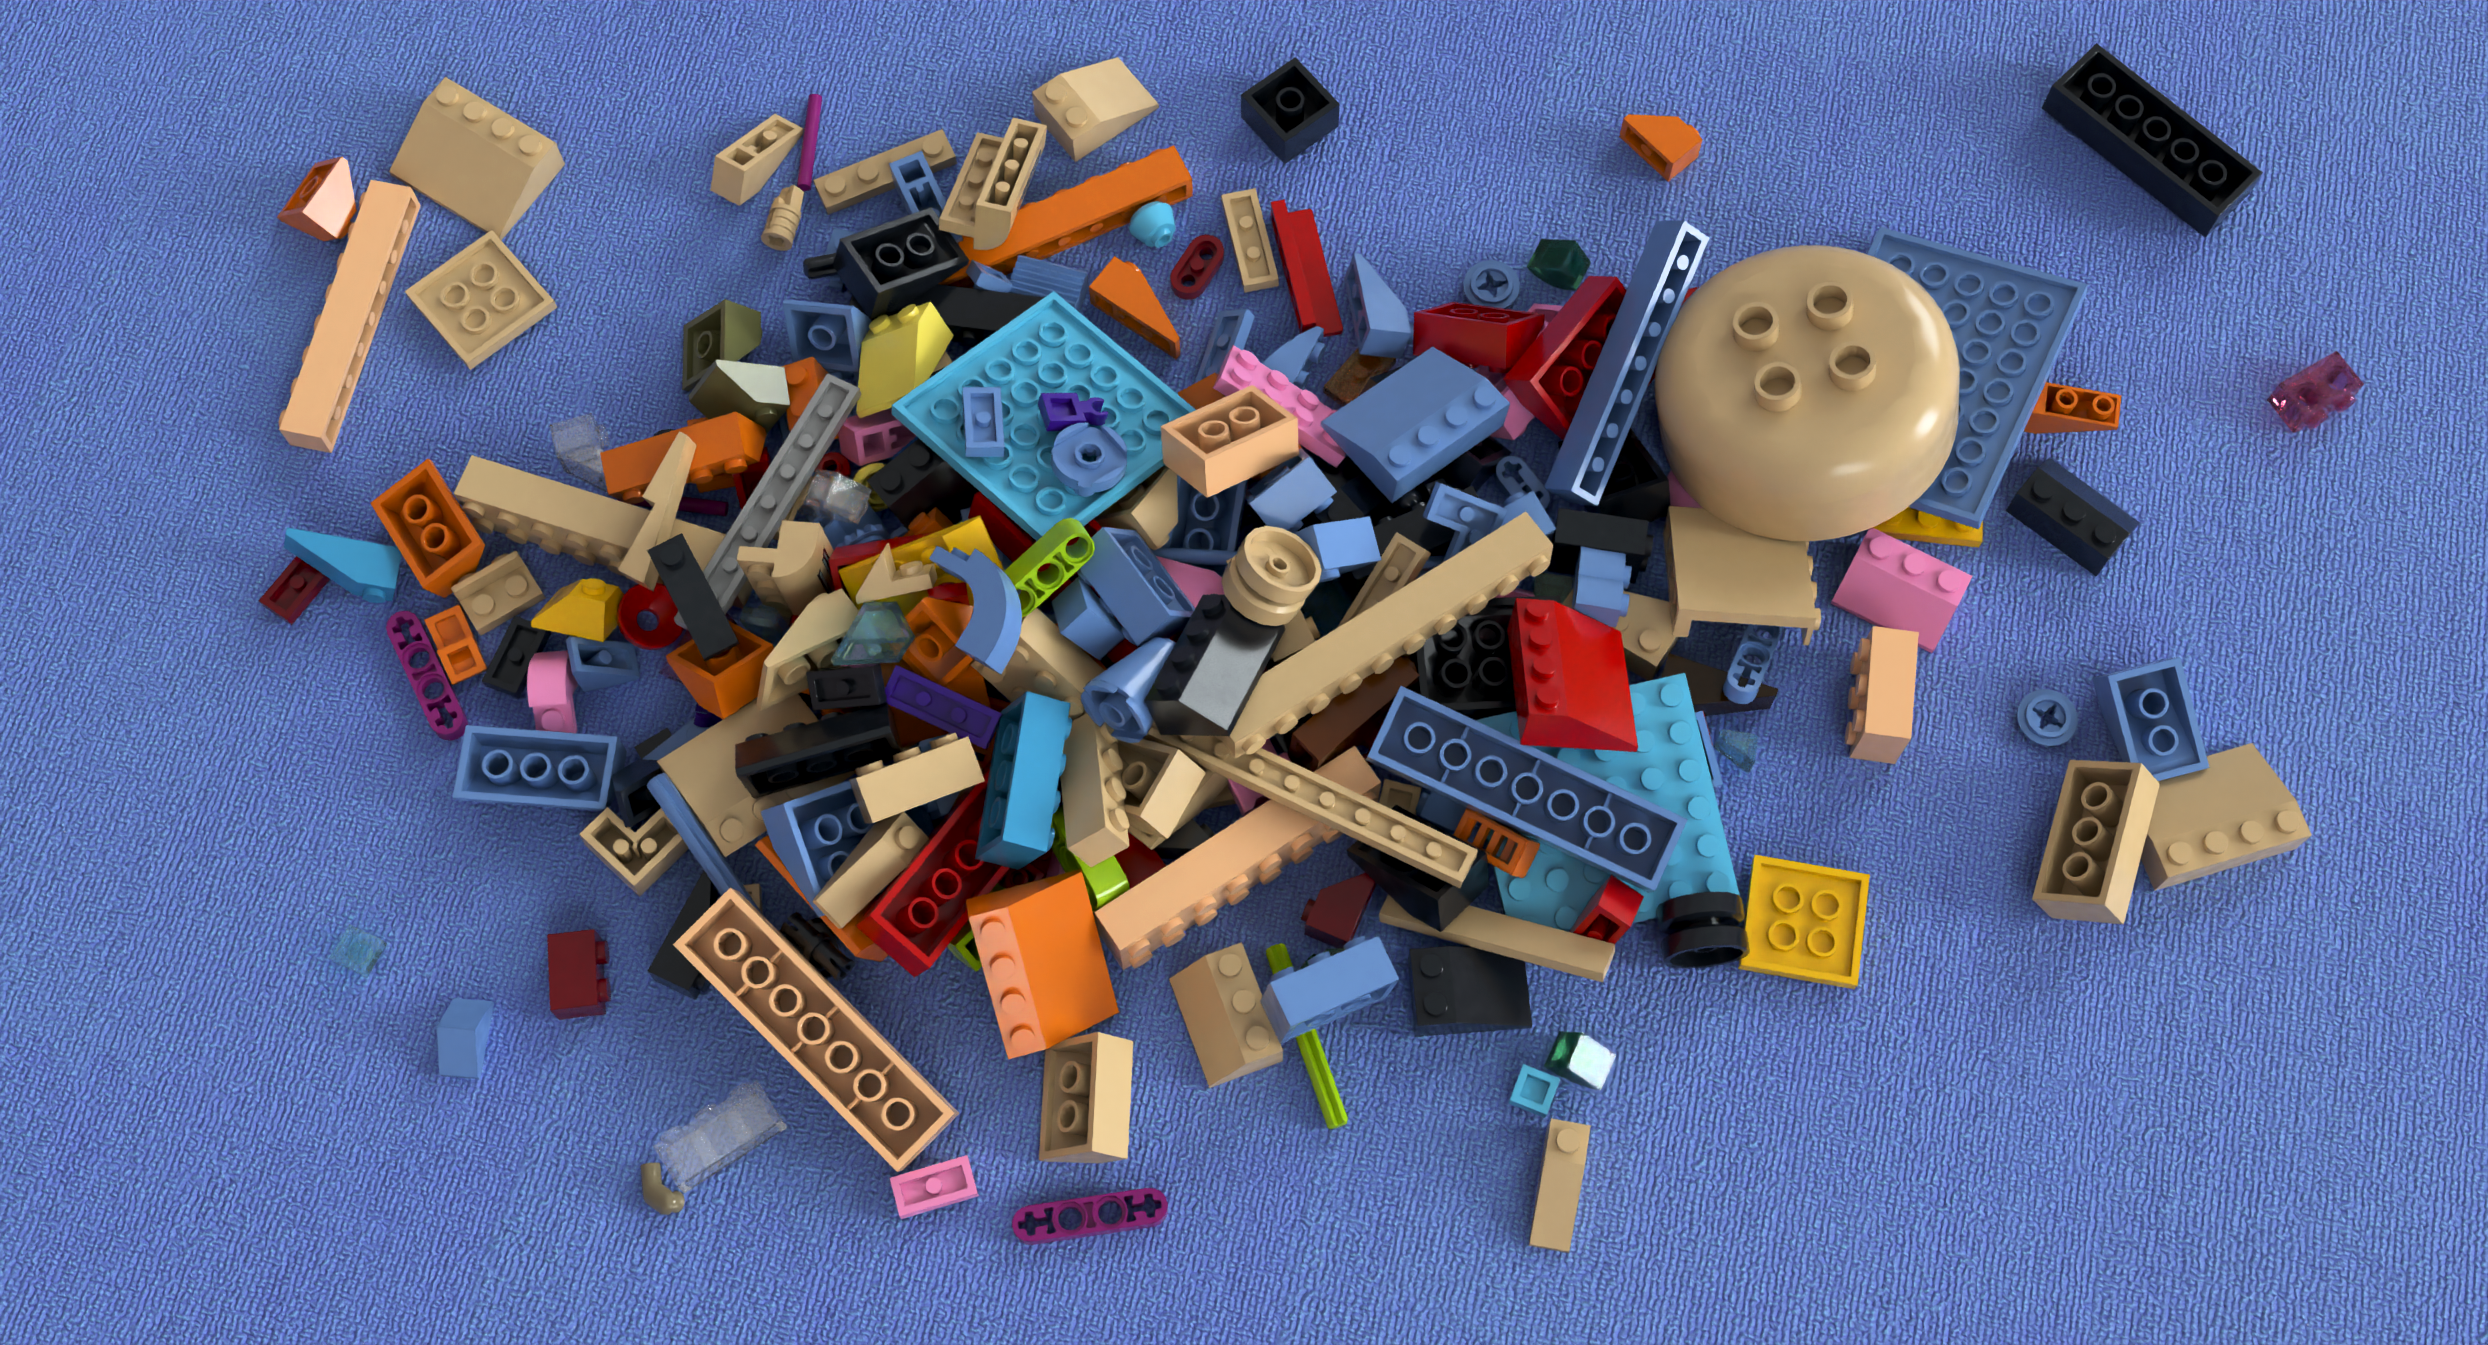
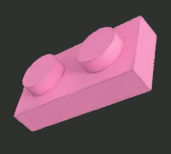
M967 1155L890 1178L901 1219L979 1196Z

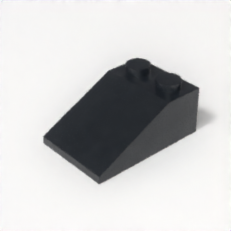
M930 207L841 238L833 267L869 319H873L904 307L968 265L969 259L950 232L939 230V217Z
M1630 428L1598 506H1584L1586 511L1591 513L1652 522L1667 516L1668 507L1671 506L1669 480ZM1563 440L1558 442L1559 450L1562 446Z
M1395 805L1392 810L1478 850L1477 856L1461 887L1458 888L1359 840L1347 849V855L1406 912L1442 932L1489 886L1487 853Z
M1443 946L1410 949L1407 962L1415 1037L1532 1028L1525 961L1473 947Z

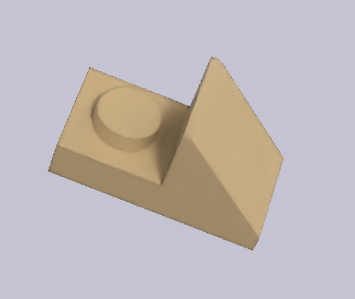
M887 543L855 596L857 604L933 588L938 578L934 563L923 565L922 561H913L899 567L900 570L896 571L890 545Z

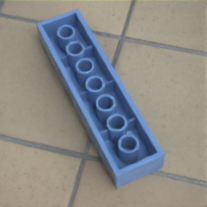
M1403 686L1399 687L1366 758V761L1648 893L1656 891L1688 820L1534 747L1520 745L1519 740Z

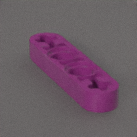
M410 611L396 612L387 621V634L425 716L439 738L448 741L456 740L464 735L465 727L468 725L464 710L424 625ZM407 623L410 626L409 631L416 642L408 643L401 633V625ZM418 652H427L429 654V661L424 667H411L410 661L413 655ZM435 682L442 683L444 690L441 696L436 699H427L424 693L427 686ZM446 708L453 718V727L446 728L444 725L445 720L438 709Z
M1142 1188L1028 1205L1020 1208L1015 1213L1012 1219V1228L1018 1240L1026 1245L1150 1228L1160 1225L1165 1220L1168 1214V1203L1161 1191L1155 1188ZM1148 1197L1153 1198L1155 1204L1162 1205L1161 1208L1155 1210L1154 1217L1149 1218L1145 1211L1133 1212L1135 1221L1128 1222L1129 1212L1125 1200L1133 1199V1208L1144 1206L1145 1199ZM1106 1203H1115L1122 1210L1120 1220L1114 1224H1106L1099 1218V1210ZM1069 1208L1078 1210L1082 1215L1080 1226L1074 1230H1066L1059 1224L1061 1213ZM1053 1211L1052 1222L1055 1233L1048 1234V1225L1036 1227L1034 1235H1028L1026 1229H1019L1021 1224L1026 1223V1216L1033 1215L1037 1222L1048 1221L1045 1212Z

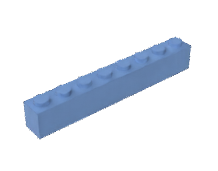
M1686 221L1655 222L1544 486L1545 489L1569 503L1598 506L1655 370L1664 342L1675 322L1708 243L1709 237Z

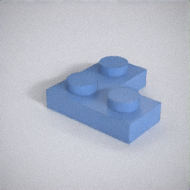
M1436 482L1422 517L1455 530L1443 560L1445 562L1500 528L1507 509Z

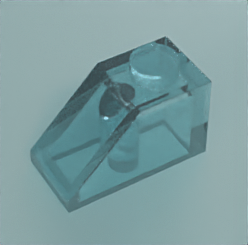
M873 601L863 603L830 659L833 666L900 662L914 640L915 635L897 602Z

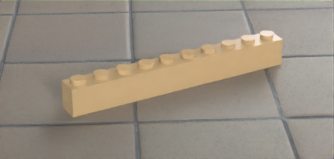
M1527 512L1522 513L1263 673L1230 736H1219L1235 759L1244 753L1247 755L1255 753L1265 744L1268 738L1276 733H1287L1296 726L1300 718L1310 712L1311 714L1319 713L1328 706L1332 698L1342 692L1343 694L1351 693L1369 675L1374 672L1375 674L1383 673L1401 655L1415 653L1433 635L1447 633L1456 625L1457 620L1467 614L1475 615L1486 607L1489 600L1499 594L1505 596L1511 593L1519 585V582L1529 575L1535 577L1544 572L1550 565L1553 550L1552 542Z

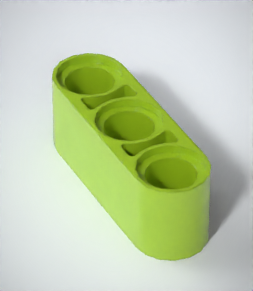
M1066 518L1056 523L1004 571L1011 579L1016 590H1022L1019 594L1022 617L1035 610L1093 556L1095 550L1094 542L1082 523L1077 519ZM1080 537L1074 545L1066 546L1072 538ZM1051 563L1045 571L1037 572L1042 565Z
M1063 805L1059 806L1052 817L1051 828L1055 830V837L1051 848L1065 873L1082 869L1094 913L1130 890L1129 882L1114 855L1090 867L1067 849Z

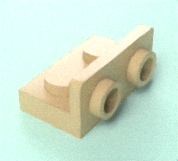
M517 551L496 557L489 566L476 573L466 574L457 584L451 587V590L480 636L546 599Z

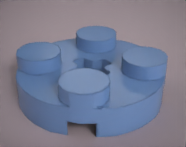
M1077 423L1063 429L1057 435L1051 451L1052 470L1056 477L1066 486L1073 488L1076 494L1088 497L1095 492L1112 488L1124 477L1127 467V446L1121 436L1109 427L1101 425V428L1097 429L1088 427V423ZM1086 453L1089 457L1096 455V461H1084L1082 454Z

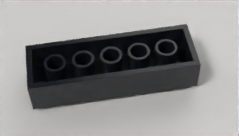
M2097 43L2052 85L2042 106L2044 111L2205 238L2250 194L2263 173Z

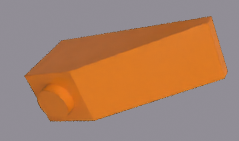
M1114 256L1089 286L1090 303L1174 359H1177L1180 356V338L1146 278L1135 264L1129 261L1123 262Z

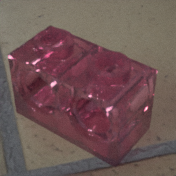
M2335 351L2279 383L2267 401L2291 431L2296 433L2306 426L2309 430L2316 428L2328 418L2327 414L2334 410L2338 413L2347 410L2357 401L2355 395L2364 383L2338 351ZM2328 384L2334 386L2336 390L2331 388ZM2299 400H2301V401H2303L2304 403H2306L2307 406H2304L2303 404H2301V403L2299 402Z

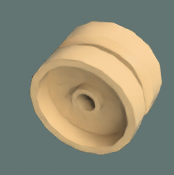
M1264 526L1255 528L1245 537L1238 548L1237 554L1225 568L1221 582L1225 596L1231 605L1242 615L1262 625L1279 626L1289 623L1304 605L1305 599L1319 583L1322 570L1317 555L1310 545L1299 536L1283 528Z

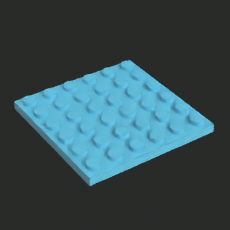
M1053 291L892 404L891 414L1032 538L1038 541L1062 519H1077L1085 526L1164 466L1160 426L1189 414L1196 409ZM963 387H1001L1005 445L1004 457L965 456L962 406ZM1041 393H1077L1079 401H1087L1093 397L1104 399L1102 409L1098 411H1108V416L1103 426L1117 432L1127 446L1126 473L1115 486L1105 491L1095 492L1091 496L1083 497L1076 494L1073 488L1066 486L1056 477L1051 466V451L1054 447V441L1061 431H1046L1037 404ZM1088 423V427H1094L1097 429L1101 428V426H1095ZM1086 453L1082 454L1084 461H1096V455L1089 457Z
M1685 673L1629 685L1638 743L1637 752L1531 746L1688 819L1656 891L1648 893L1619 879L1644 896L1633 923L1657 918L1656 909L1658 905L1679 896L1703 892H1729L1740 896ZM1517 711L1476 720L1520 741ZM1492 829L1486 838L1487 845L1494 833ZM1504 838L1496 854L1498 857H1500L1509 838ZM1535 839L1533 840L1540 843V848L1524 878L1512 876L1492 865L1504 915L1567 932L1570 931L1591 897L1611 876Z

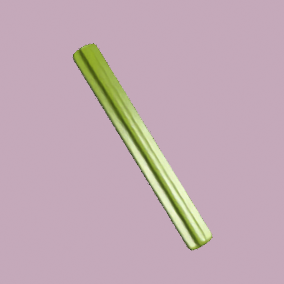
M1284 943L1275 944L1266 949V956L1273 975L1283 969L1293 967ZM1313 1029L1295 1038L1326 1125L1329 1129H1336L1347 1124L1348 1117L1317 1031Z

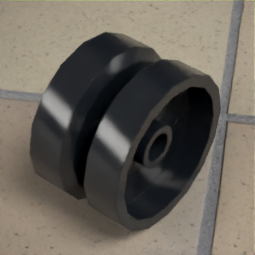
M1703 892L1683 895L1659 904L1656 909L1658 929L1668 934L1661 942L1663 963L1669 967L1693 969L1724 965L1746 957L1750 952L1747 932L1737 926L1745 918L1742 898L1737 894L1729 892Z

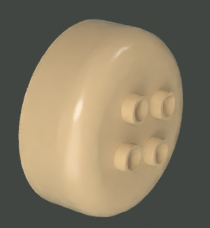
M1800 245L1766 251L1741 260L1712 276L1698 287L1680 307L1675 322L1666 337L1655 369V398L1664 453L1672 472L1690 497L1706 511L1735 528L1751 534L1787 541H1819L1853 535L1875 527L1905 510L1931 486L1943 469L1952 450L1958 426L1960 366L1955 341L1943 312L1931 295L1918 282L1892 264L1855 250L1833 246Z

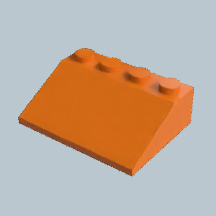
M1082 869L966 899L968 918L1008 1060L1048 1049L1119 1013Z

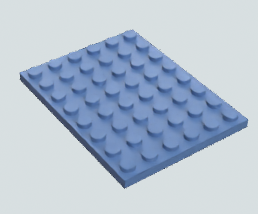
M1880 227L1867 255L1874 256L1897 267L1918 282L1931 295L1950 326L1960 366L1958 426L1952 450L1943 469L1931 486L1908 507L1979 529L2087 294L2088 284Z

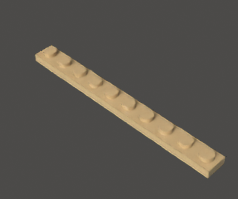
M1153 722L1148 734L1144 737V739L1178 748L1194 763L1458 888L1464 882L1477 856V849L1263 748L1250 755L1244 753L1235 759L1219 736L1160 735L1155 722Z

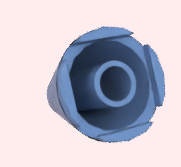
M1154 637L1089 681L1083 688L1085 690L1081 694V702L1091 719L1099 727L1106 722L1108 726L1114 729L1111 734L1114 738L1127 743H1139L1148 734L1154 722L1144 700L1176 643L1169 638Z

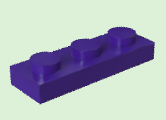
M895 665L885 687L886 702L889 705L951 734L956 732L960 738L969 736L971 743L984 749L988 748L1003 716L1001 712L899 665Z

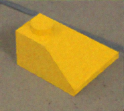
M600 579L578 580L560 588L531 620V627L604 642L618 625L617 610L624 594L619 586L606 584Z

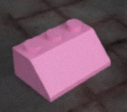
M1872 527L1868 529L1830 604L1878 627L1919 632L1918 647L1933 653L1973 576Z

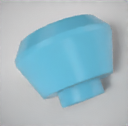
M1154 201L1139 208L1130 220L1129 231L1131 235L1149 247L1155 246L1159 248L1167 245L1172 240L1173 233L1175 232V222L1171 206L1167 203Z

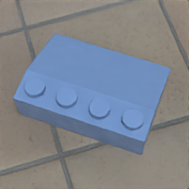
M1431 347L1321 421L1320 426L1387 499L1393 503L1503 427L1510 402L1486 377L1440 350Z
M850 781L760 811L773 849L818 917L825 914L812 902L813 899L875 824H865ZM922 805L904 811L927 837L934 830L930 815L925 813Z

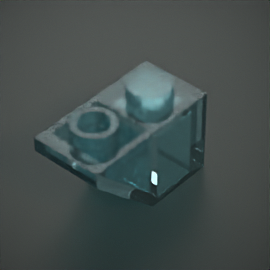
M1341 575L1339 578L1317 584L1312 593L1305 599L1304 605L1301 608L1305 619L1310 616L1312 617L1320 634L1317 640L1338 627L1354 599Z

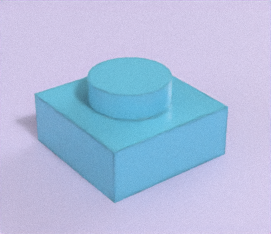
M1523 1064L1508 1104L1546 1118L1560 1078Z

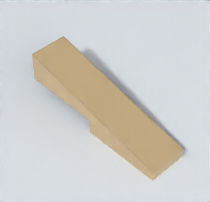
M680 431L642 496L653 508L618 568V571L625 577L653 592L659 573L647 550L670 538L697 446L688 435Z

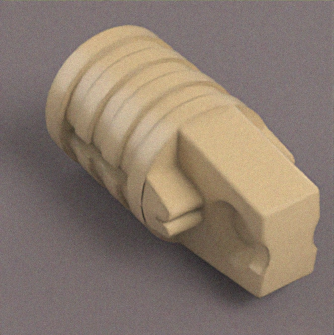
M791 185L788 188L782 189L770 207L761 240L772 249L787 251L793 245L801 219L800 210L804 191L797 186Z

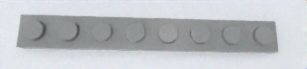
M829 373L826 374L704 569L703 574L725 615L747 581L746 575L737 562L739 546L768 547L781 526L782 520L786 518L861 396L860 388ZM678 611L674 621L677 625L688 630Z

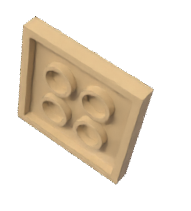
M490 230L405 290L410 301L470 370L558 308L551 296L493 230Z

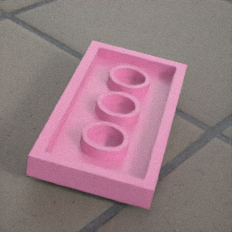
M1233 345L1225 356L1213 388L1223 395L1229 396L1251 385L1255 386L1298 418V443L1337 468L1345 458L1346 453L1320 425L1321 421L1338 410H1332L1321 403L1312 392L1302 390L1289 382L1288 378L1280 371L1269 369L1260 363L1251 352L1240 350Z

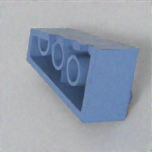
M1370 516L1315 524L1294 533L1310 545L1317 555L1322 570L1319 583L1339 578L1341 574L1381 561Z

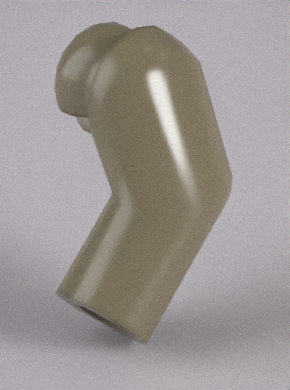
M656 1162L642 1164L640 1169L642 1195L645 1203L660 1214L670 1215L671 1212H680L685 1203L684 1195L680 1191L672 1192L662 1184L661 1164Z

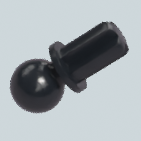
M1438 478L1428 483L1422 482L1393 502V508L1399 515L1408 513L1409 509L1418 503H1428L1436 482L1449 487L1451 485L1447 484L1443 478Z

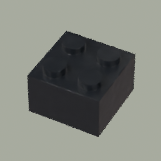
M1296 57L1241 94V118L1284 164L1339 126L1340 104Z

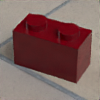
M595 929L548 934L550 1011L559 1020L606 1014L605 1002L611 1001L610 981L608 978H604V964H608L610 959L607 941H603Z

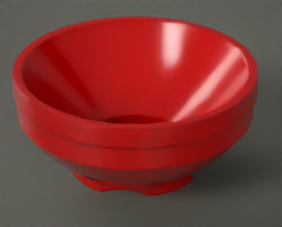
M656 583L654 592L637 584L624 594L618 605L617 624L620 632L626 640L641 649L658 650L667 647L676 641L684 629L674 621L678 609L664 584ZM643 611L653 613L657 618L656 629L652 631L641 629L637 623L638 613Z

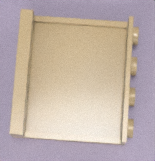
M1668 507L1663 530L1673 636L1688 637L1691 622L1694 620L1801 628L1803 645H1809L1813 630L1818 631L1821 622L1820 608H1815L1814 604L1817 596V583L1811 581L1813 557L1807 555L1809 541H1787L1751 534L1718 519L1704 508Z

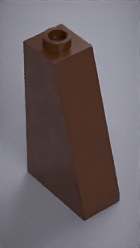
M1400 656L1383 673L1375 674L1374 672L1363 679L1360 686L1351 693L1343 694L1342 692L1337 695L1325 709L1316 713L1292 733L1288 751L1291 762L1314 772L1353 746H1358L1384 721L1400 686L1413 692L1415 691L1420 675L1417 673L1414 663L1406 656Z

